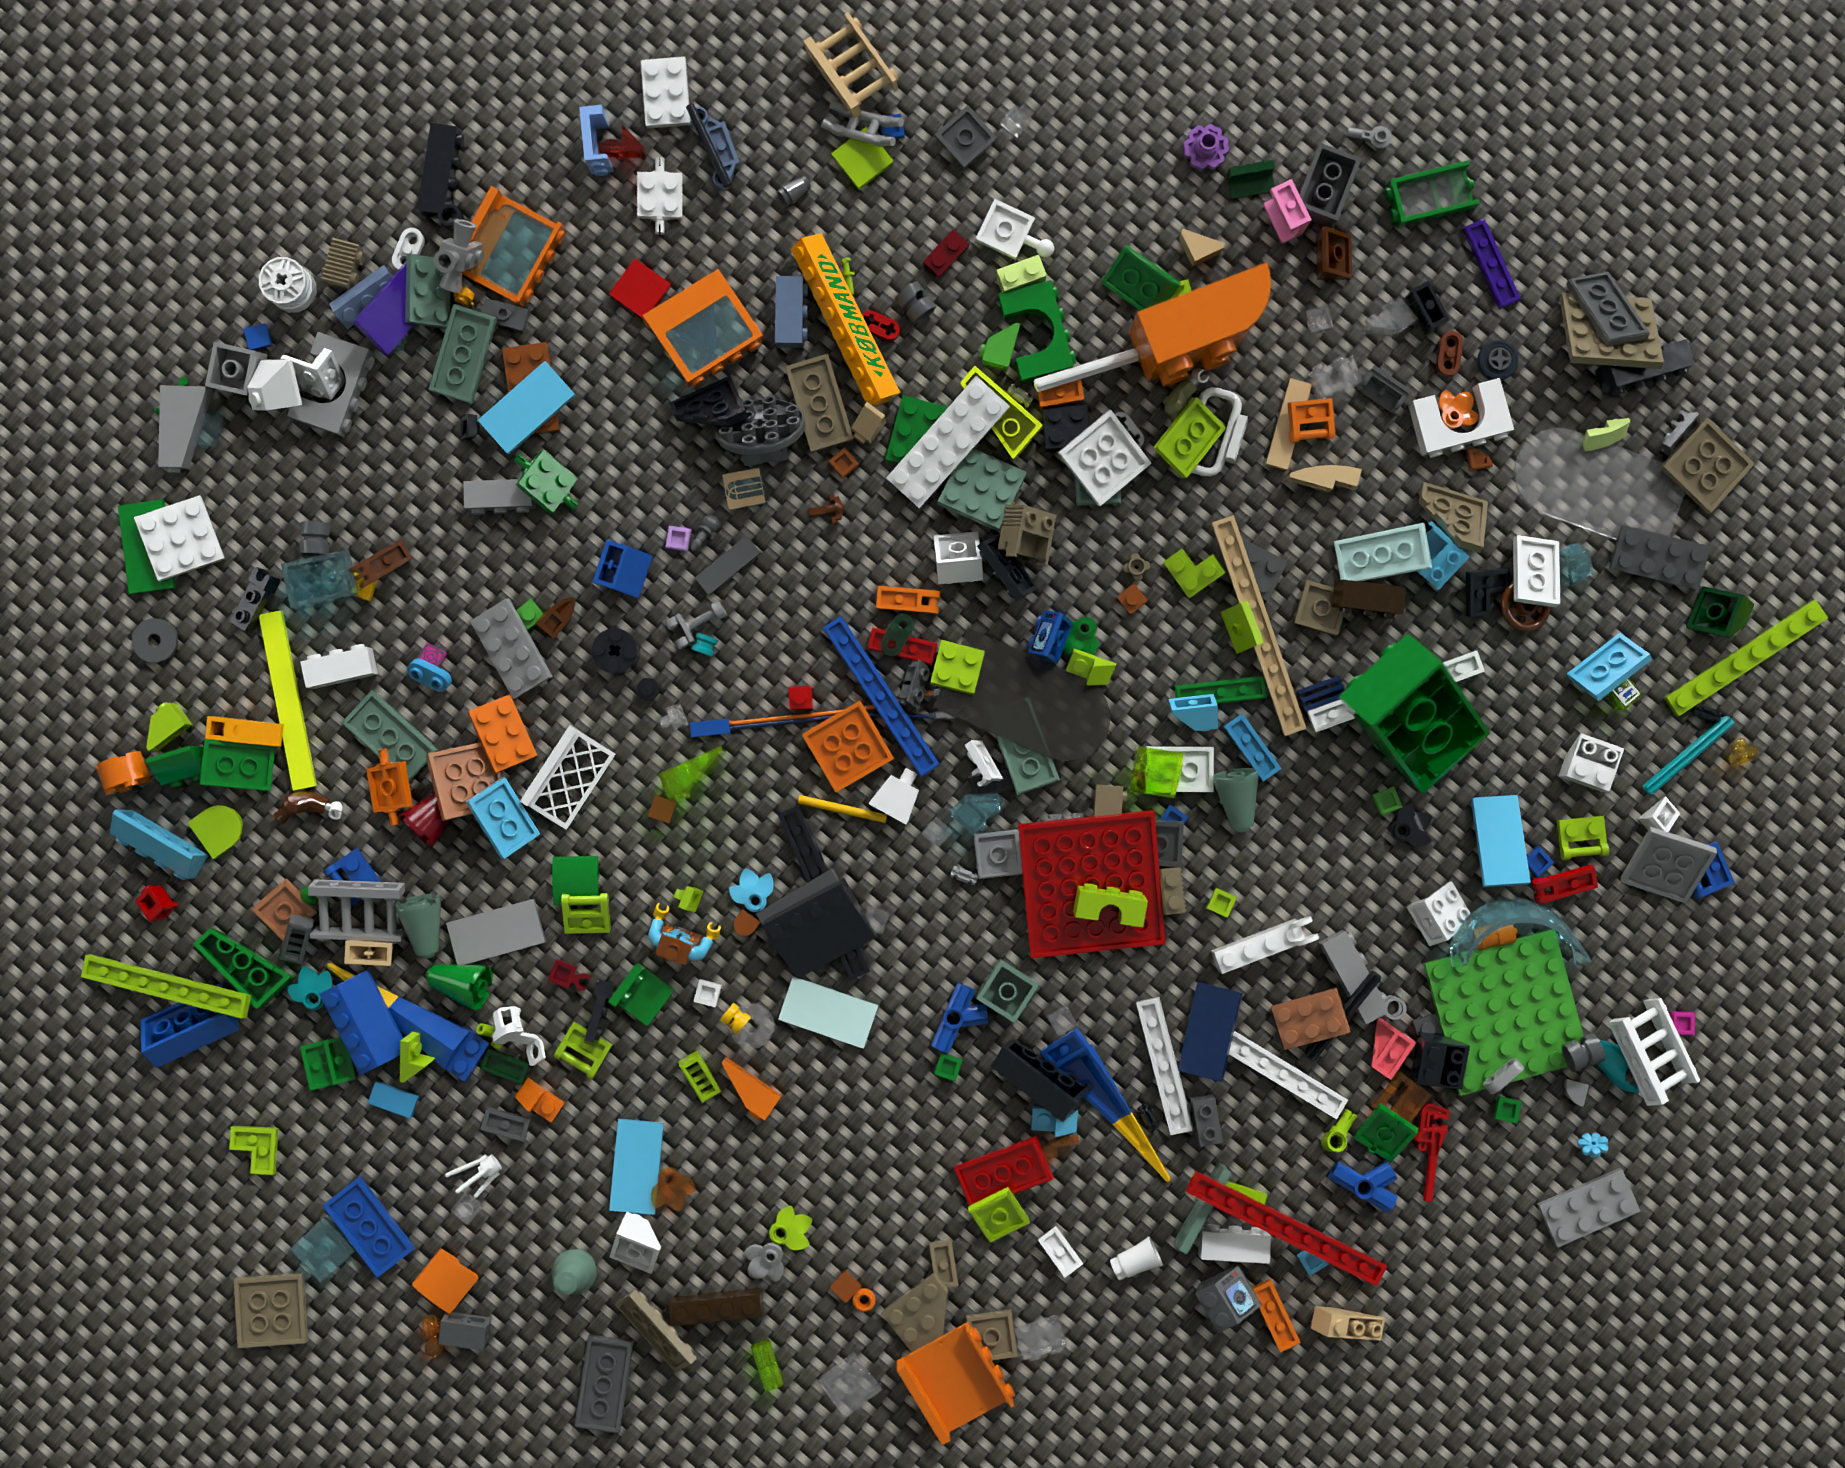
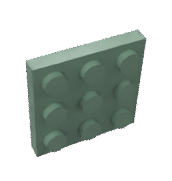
M973 448L952 472L938 499L937 505L999 532L1004 522L1005 505L1013 504L1027 472Z

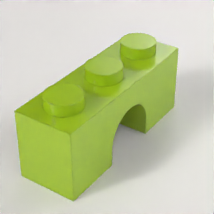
M1085 883L1084 886L1077 887L1073 913L1077 918L1098 921L1100 910L1104 906L1115 905L1119 908L1118 920L1120 924L1143 927L1148 900L1139 891L1129 890V893L1120 892V889L1115 887H1107L1105 890L1098 889L1097 885Z

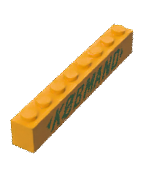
M822 233L801 238L790 249L864 400L873 407L889 402L900 391Z

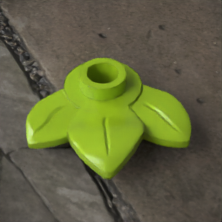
M792 1206L784 1207L777 1214L776 1223L770 1228V1239L778 1245L785 1244L791 1250L805 1249L810 1243L804 1233L810 1228L812 1218L804 1214L795 1215ZM783 1229L785 1231V1235L778 1236L777 1230Z

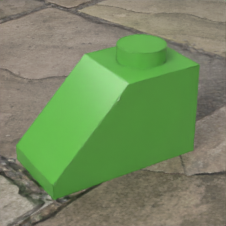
M1015 323L988 338L986 345L982 344L979 357L983 358L982 365L1008 371L1020 324Z

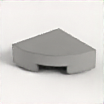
M1565 1078L1564 1088L1569 1098L1575 1104L1584 1107L1589 1085Z

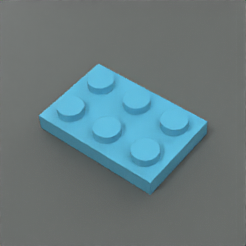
M1619 633L1569 671L1567 675L1572 682L1599 701L1649 663L1652 658L1648 652Z
M505 777L500 778L466 801L469 809L501 859H505L540 835Z

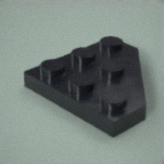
M731 376L669 402L676 421L730 426L748 418V414Z

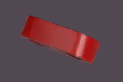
M871 310L862 313L864 319H869L872 316L873 321L879 324L878 326L870 324L868 327L872 335L888 342L895 341L899 337L900 327L896 321ZM884 326L886 328H889L890 326H894V331L896 333H891L888 336L886 335V330L881 327Z

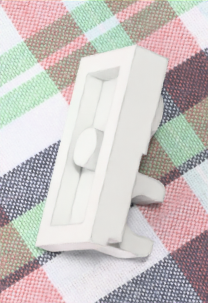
M971 740L965 744L968 750V757L978 766V768L972 771V775H983L982 780L977 783L978 786H986L992 781H1001L1003 779L983 741Z
M1057 1226L1038 1239L1065 1278L1083 1265V1262Z

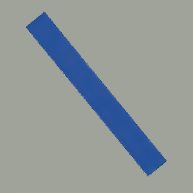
M842 616L824 626L823 630L921 778L940 766Z

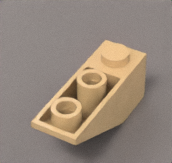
M1315 1306L1311 1329L1327 1337L1381 1341L1385 1318L1333 1307Z

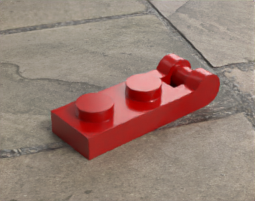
M1590 864L1549 877L1533 879L1532 887L1536 891L1534 894L1535 903L1543 904L1598 888L1595 867ZM1550 887L1551 891L1545 892V888Z

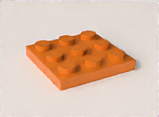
M861 700L802 733L803 738L835 792L840 791L894 759Z

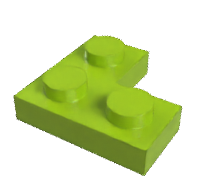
M1183 548L1163 562L1188 598H1191L1226 573V570L1214 554L1195 566Z
M232 1126L230 1129L229 1150L252 1151L250 1174L274 1175L276 1174L279 1128Z

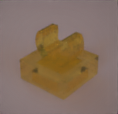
M1745 738L1736 739L1735 743L1731 745L1733 752L1728 757L1731 766L1750 762L1755 759L1759 751L1756 745L1747 747Z

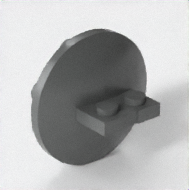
M767 396L760 400H742L748 418L743 419L740 423L730 426H715L718 443L728 451L742 454L744 466L764 462L789 460L787 446L794 443L805 430V417L797 405L775 399L773 396Z

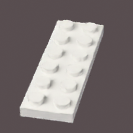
M976 376L886 478L918 508H921L1010 406Z

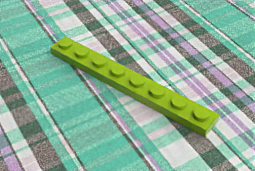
M1817 600L1810 601L1664 697L1665 701L1675 716L1682 715L1827 620V615Z
M91 954L85 955L81 973L82 978L241 1019L247 1018L251 995Z

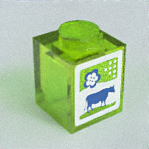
M1628 678L1606 696L1618 710L1627 709L1643 694Z

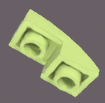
M1630 419L1607 420L1605 428L1587 430L1582 444L1584 451L1607 447L1623 439L1626 436Z

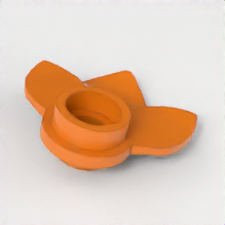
M1444 390L1441 393L1438 406L1442 411L1441 419L1449 429H1456L1461 425L1472 426L1479 419V414L1471 410L1474 405L1471 393L1462 392L1456 397L1448 390Z

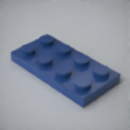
M361 1176L322 1205L377 1278L415 1249V1246Z

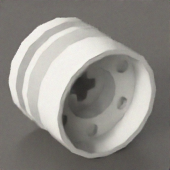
M277 257L268 261L262 267L259 274V287L262 294L277 307L287 312H300L307 309L313 303L316 296L315 280L298 262L288 257Z

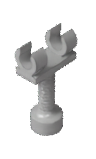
M717 600L711 604L710 611L687 623L680 613L664 623L669 630L678 625L682 626L686 636L675 641L678 648L682 649L695 642L691 633L692 629L704 624L709 619L711 620V618L713 619V617H717L720 620L728 615L721 602Z

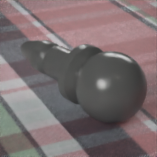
M708 515L703 518L702 526L698 527L699 533L692 542L691 551L698 549L707 537L711 538L712 533L718 530L720 524L717 517Z

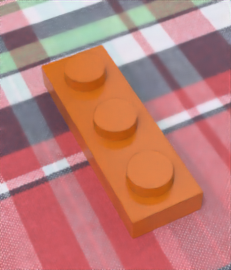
M1268 1279L1253 1286L1252 1288L1261 1302L1259 1309L1280 1353L1300 1344L1301 1342L1272 1280Z

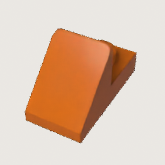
M530 1078L526 1079L515 1096L528 1112L533 1110L551 1123L565 1104L564 1101Z

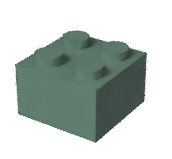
M999 959L977 993L976 999L1015 1023L1036 991L1039 983L1002 959Z

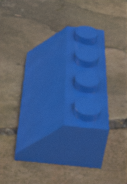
M369 969L319 994L360 1075L400 1055V1040L403 1037Z
M223 982L215 985L227 989ZM178 1002L140 1020L141 1052L158 1068L238 1031V1017Z

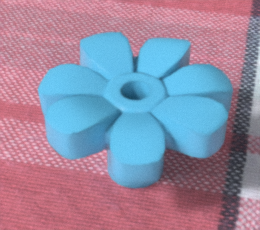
M1585 1133L1582 1135V1139L1578 1140V1147L1582 1148V1153L1586 1156L1589 1155L1592 1158L1600 1156V1152L1607 1153L1608 1139L1605 1136L1600 1137V1134L1593 1133L1591 1137L1589 1133Z

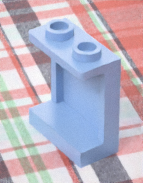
M602 105L579 107L584 160L591 174L596 176L608 175V172H613V166L607 154L598 153L596 130L609 128V119Z

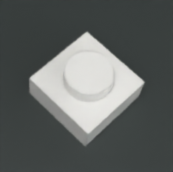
M700 979L693 1002L716 1007L722 985Z

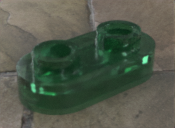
M900 614L893 619L881 640V650L885 655L894 657L903 650L914 630V621L909 615ZM905 621L907 628L900 629L899 623ZM889 641L896 643L894 649L888 648L887 644Z

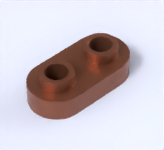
M1456 331L1446 332L1439 340L1436 369L1440 375L1445 377L1454 375L1461 365L1463 338ZM1448 340L1453 342V347L1447 345ZM1444 362L1450 364V369L1444 367Z

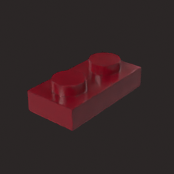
M953 229L927 256L923 264L940 278L969 247V243Z

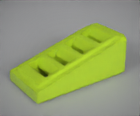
M698 1050L678 1062L680 1069L702 1103L722 1092ZM695 1062H698L696 1065L692 1066L691 1068H689V1069L687 1068V1067H689L690 1065L694 1064ZM702 1068L703 1071L692 1077L691 1074ZM707 1076V1080L697 1085L696 1082ZM712 1084V1088L705 1091L704 1093L701 1092L703 1088Z

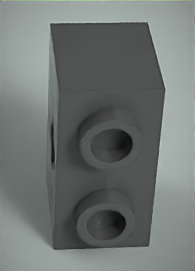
M1212 1094L1190 1097L1195 1135L1199 1146L1223 1143L1215 1097Z

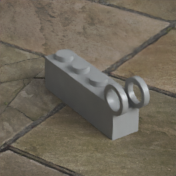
M1341 930L1320 941L1319 945L1346 995L1350 998L1369 974L1365 966L1368 962L1361 952H1357L1355 948L1357 942L1353 935ZM1376 986L1356 1010V1013L1362 1023L1368 1024L1381 1016L1392 1020H1399L1406 1014L1407 1007L1402 999L1392 995L1386 996L1383 992L1380 993ZM1396 1001L1398 1010L1394 1014H1389L1387 1011L1388 1004Z

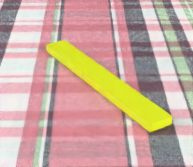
M281 610L261 614L259 620L279 722L284 724L282 738L292 789L297 791L316 787L317 782L284 614Z

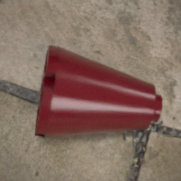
M435 793L401 813L398 817L403 823L409 825V829L426 845L428 844L430 848L435 845L451 820L442 821Z

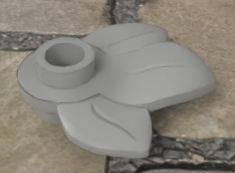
M768 1243L764 1246L754 1244L744 1251L743 1255L751 1260L748 1266V1274L751 1278L760 1279L767 1275L773 1282H777L781 1278L784 1266L781 1262L783 1251L780 1245L777 1243Z

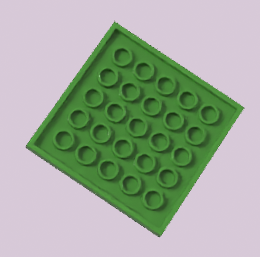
M1555 929L1518 937L1515 943L1488 947L1485 950L1474 949L1423 963L1442 1035L1470 1046L1462 1090L1457 1089L1458 1095L1462 1096L1486 1089L1483 1086L1484 1081L1512 1058H1517L1524 1066V1069L1510 1082L1568 1067L1563 1057L1561 1046L1572 1040L1579 1042L1580 1037L1584 1035Z

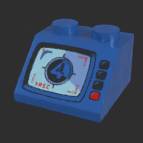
M1044 610L1043 614L1036 621L1037 630L1035 635L1028 642V653L1058 665L1073 622L1060 612Z

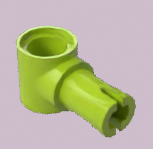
M1344 1109L1337 1124L1333 1125L1329 1132L1324 1133L1321 1138V1145L1326 1151L1341 1152L1346 1148L1349 1135L1347 1132L1357 1118L1356 1114H1351L1350 1110ZM1332 1136L1338 1139V1144L1335 1148L1330 1144Z

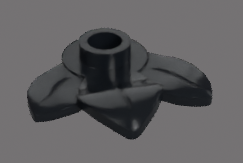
M1406 804L1399 809L1397 820L1391 825V836L1396 841H1407L1415 847L1425 846L1432 841L1425 830L1431 823L1433 816L1425 812L1415 813L1413 804ZM1400 826L1404 827L1405 832L1402 835L1398 833V828Z

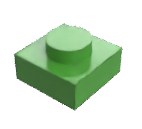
M530 599L516 610L528 631L536 626L535 623L543 615V612L533 599Z

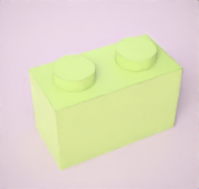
M1039 255L1000 268L996 272V278L1002 293L1045 282L1047 277Z

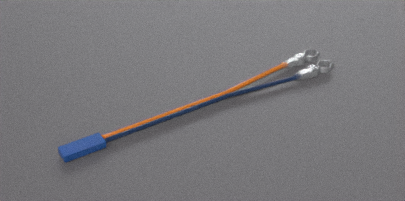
M943 687L935 688L924 692V697L952 698L954 697V690ZM874 705L864 706L866 711L875 709ZM946 708L929 714H907L909 718L945 719L950 721L957 719L956 711L958 710L956 708ZM842 710L739 721L720 719L690 723L691 737L730 734L731 731L739 729L825 721ZM868 713L870 717H881L879 713Z

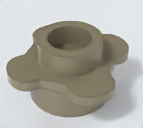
M1135 553L1131 555V560L1123 566V570L1133 575L1135 580H1141L1142 574L1150 568V563Z

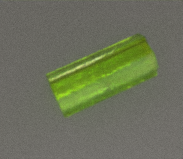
M766 1339L751 1345V1349L764 1390L771 1391L781 1387L783 1381L770 1340Z

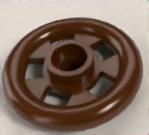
M1514 582L1506 587L1501 597L1500 606L1507 624L1520 632H1533L1541 628L1549 617L1550 607L1525 603L1526 609H1524L1522 602H1515V609L1510 608V599H1514ZM1536 611L1539 614V616L1534 621L1531 618V615H1533ZM1517 614L1524 617L1523 623L1516 620Z

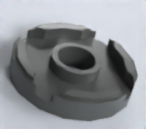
M150 618L141 622L132 635L134 652L141 659L151 663L169 660L175 655L179 646L177 630L171 623L163 619ZM157 634L160 636L161 642L158 646L153 647L151 638Z

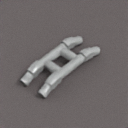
M832 99L829 108L845 117H849L850 120L847 127L824 119L821 127L840 137H848L873 144L874 146L885 147L894 146L896 140L894 137L876 135L879 125L887 128L902 127L904 120L903 118L881 116L860 110L861 115L853 119L844 104ZM859 119L871 122L867 133L855 130Z

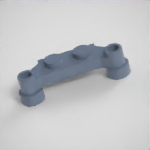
M696 107L730 180H732L737 166H740V162L725 121L718 122L708 116L707 111L703 107ZM715 171L713 174V182L715 186L719 188L721 191L728 190L730 187H723V184L720 183L721 180L717 172Z

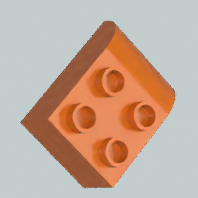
M1267 262L1137 312L1128 334L1134 349L1139 354V362L1147 382L1160 378L1163 387H1167L1188 377L1187 371L1194 368V365L1202 362L1205 371L1228 363L1230 361L1229 355L1237 351L1236 347L1246 338L1267 305L1271 289V276Z

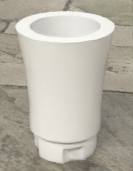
M1149 1236L1132 1248L1118 1254V1257L1110 1259L1112 1268L1119 1281L1149 1269L1163 1266L1159 1253Z

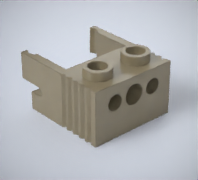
M1005 505L1006 510L1004 511V522L1002 523L998 549L1006 551L1005 556L1017 557V555L1030 559H1037L1036 565L1048 566L1056 515L1026 505Z

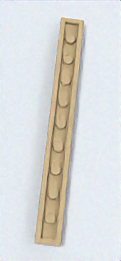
M1234 515L1212 522L1238 602H1249L1264 643L1255 646L1254 649L1283 734L1287 736L1304 730L1306 726Z

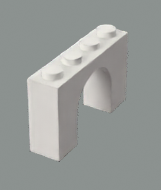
M1500 378L1478 383L1472 388L1479 411V420L1475 429L1468 433L1454 432L1443 423L1435 395L1413 400L1408 404L1421 455H1429L1430 458L1443 455L1444 450L1451 449V452L1465 449L1464 445L1472 443L1473 447L1487 443L1486 439L1494 438L1495 441L1507 438L1508 433L1513 431L1514 427Z

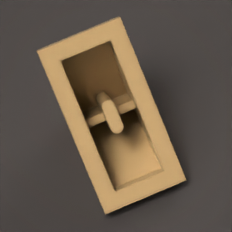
M1182 229L1179 236V241L1192 267L1220 254L1225 245L1223 242Z
M346 940L344 964L391 966L393 943L387 941Z

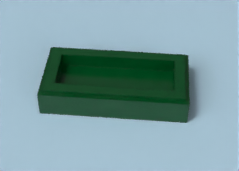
M489 1047L480 1070L522 1086L530 1065L529 1062Z

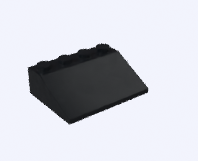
M845 878L765 919L762 924L770 942L797 978L877 938Z

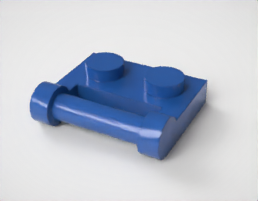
M1717 841L1706 844L1715 847L1717 854L1704 874L1708 886L1703 887L1701 882H1699L1693 892L1695 899L1735 884Z
M358 848L323 871L326 877H330L331 880H342L337 872L342 868L351 881L381 882ZM358 897L351 898V907L358 904L362 899Z

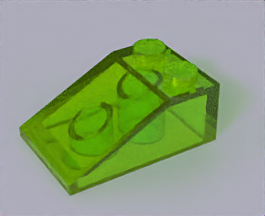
M720 746L659 773L658 776L668 799L680 802L691 797L690 792L696 790L727 752L726 749Z

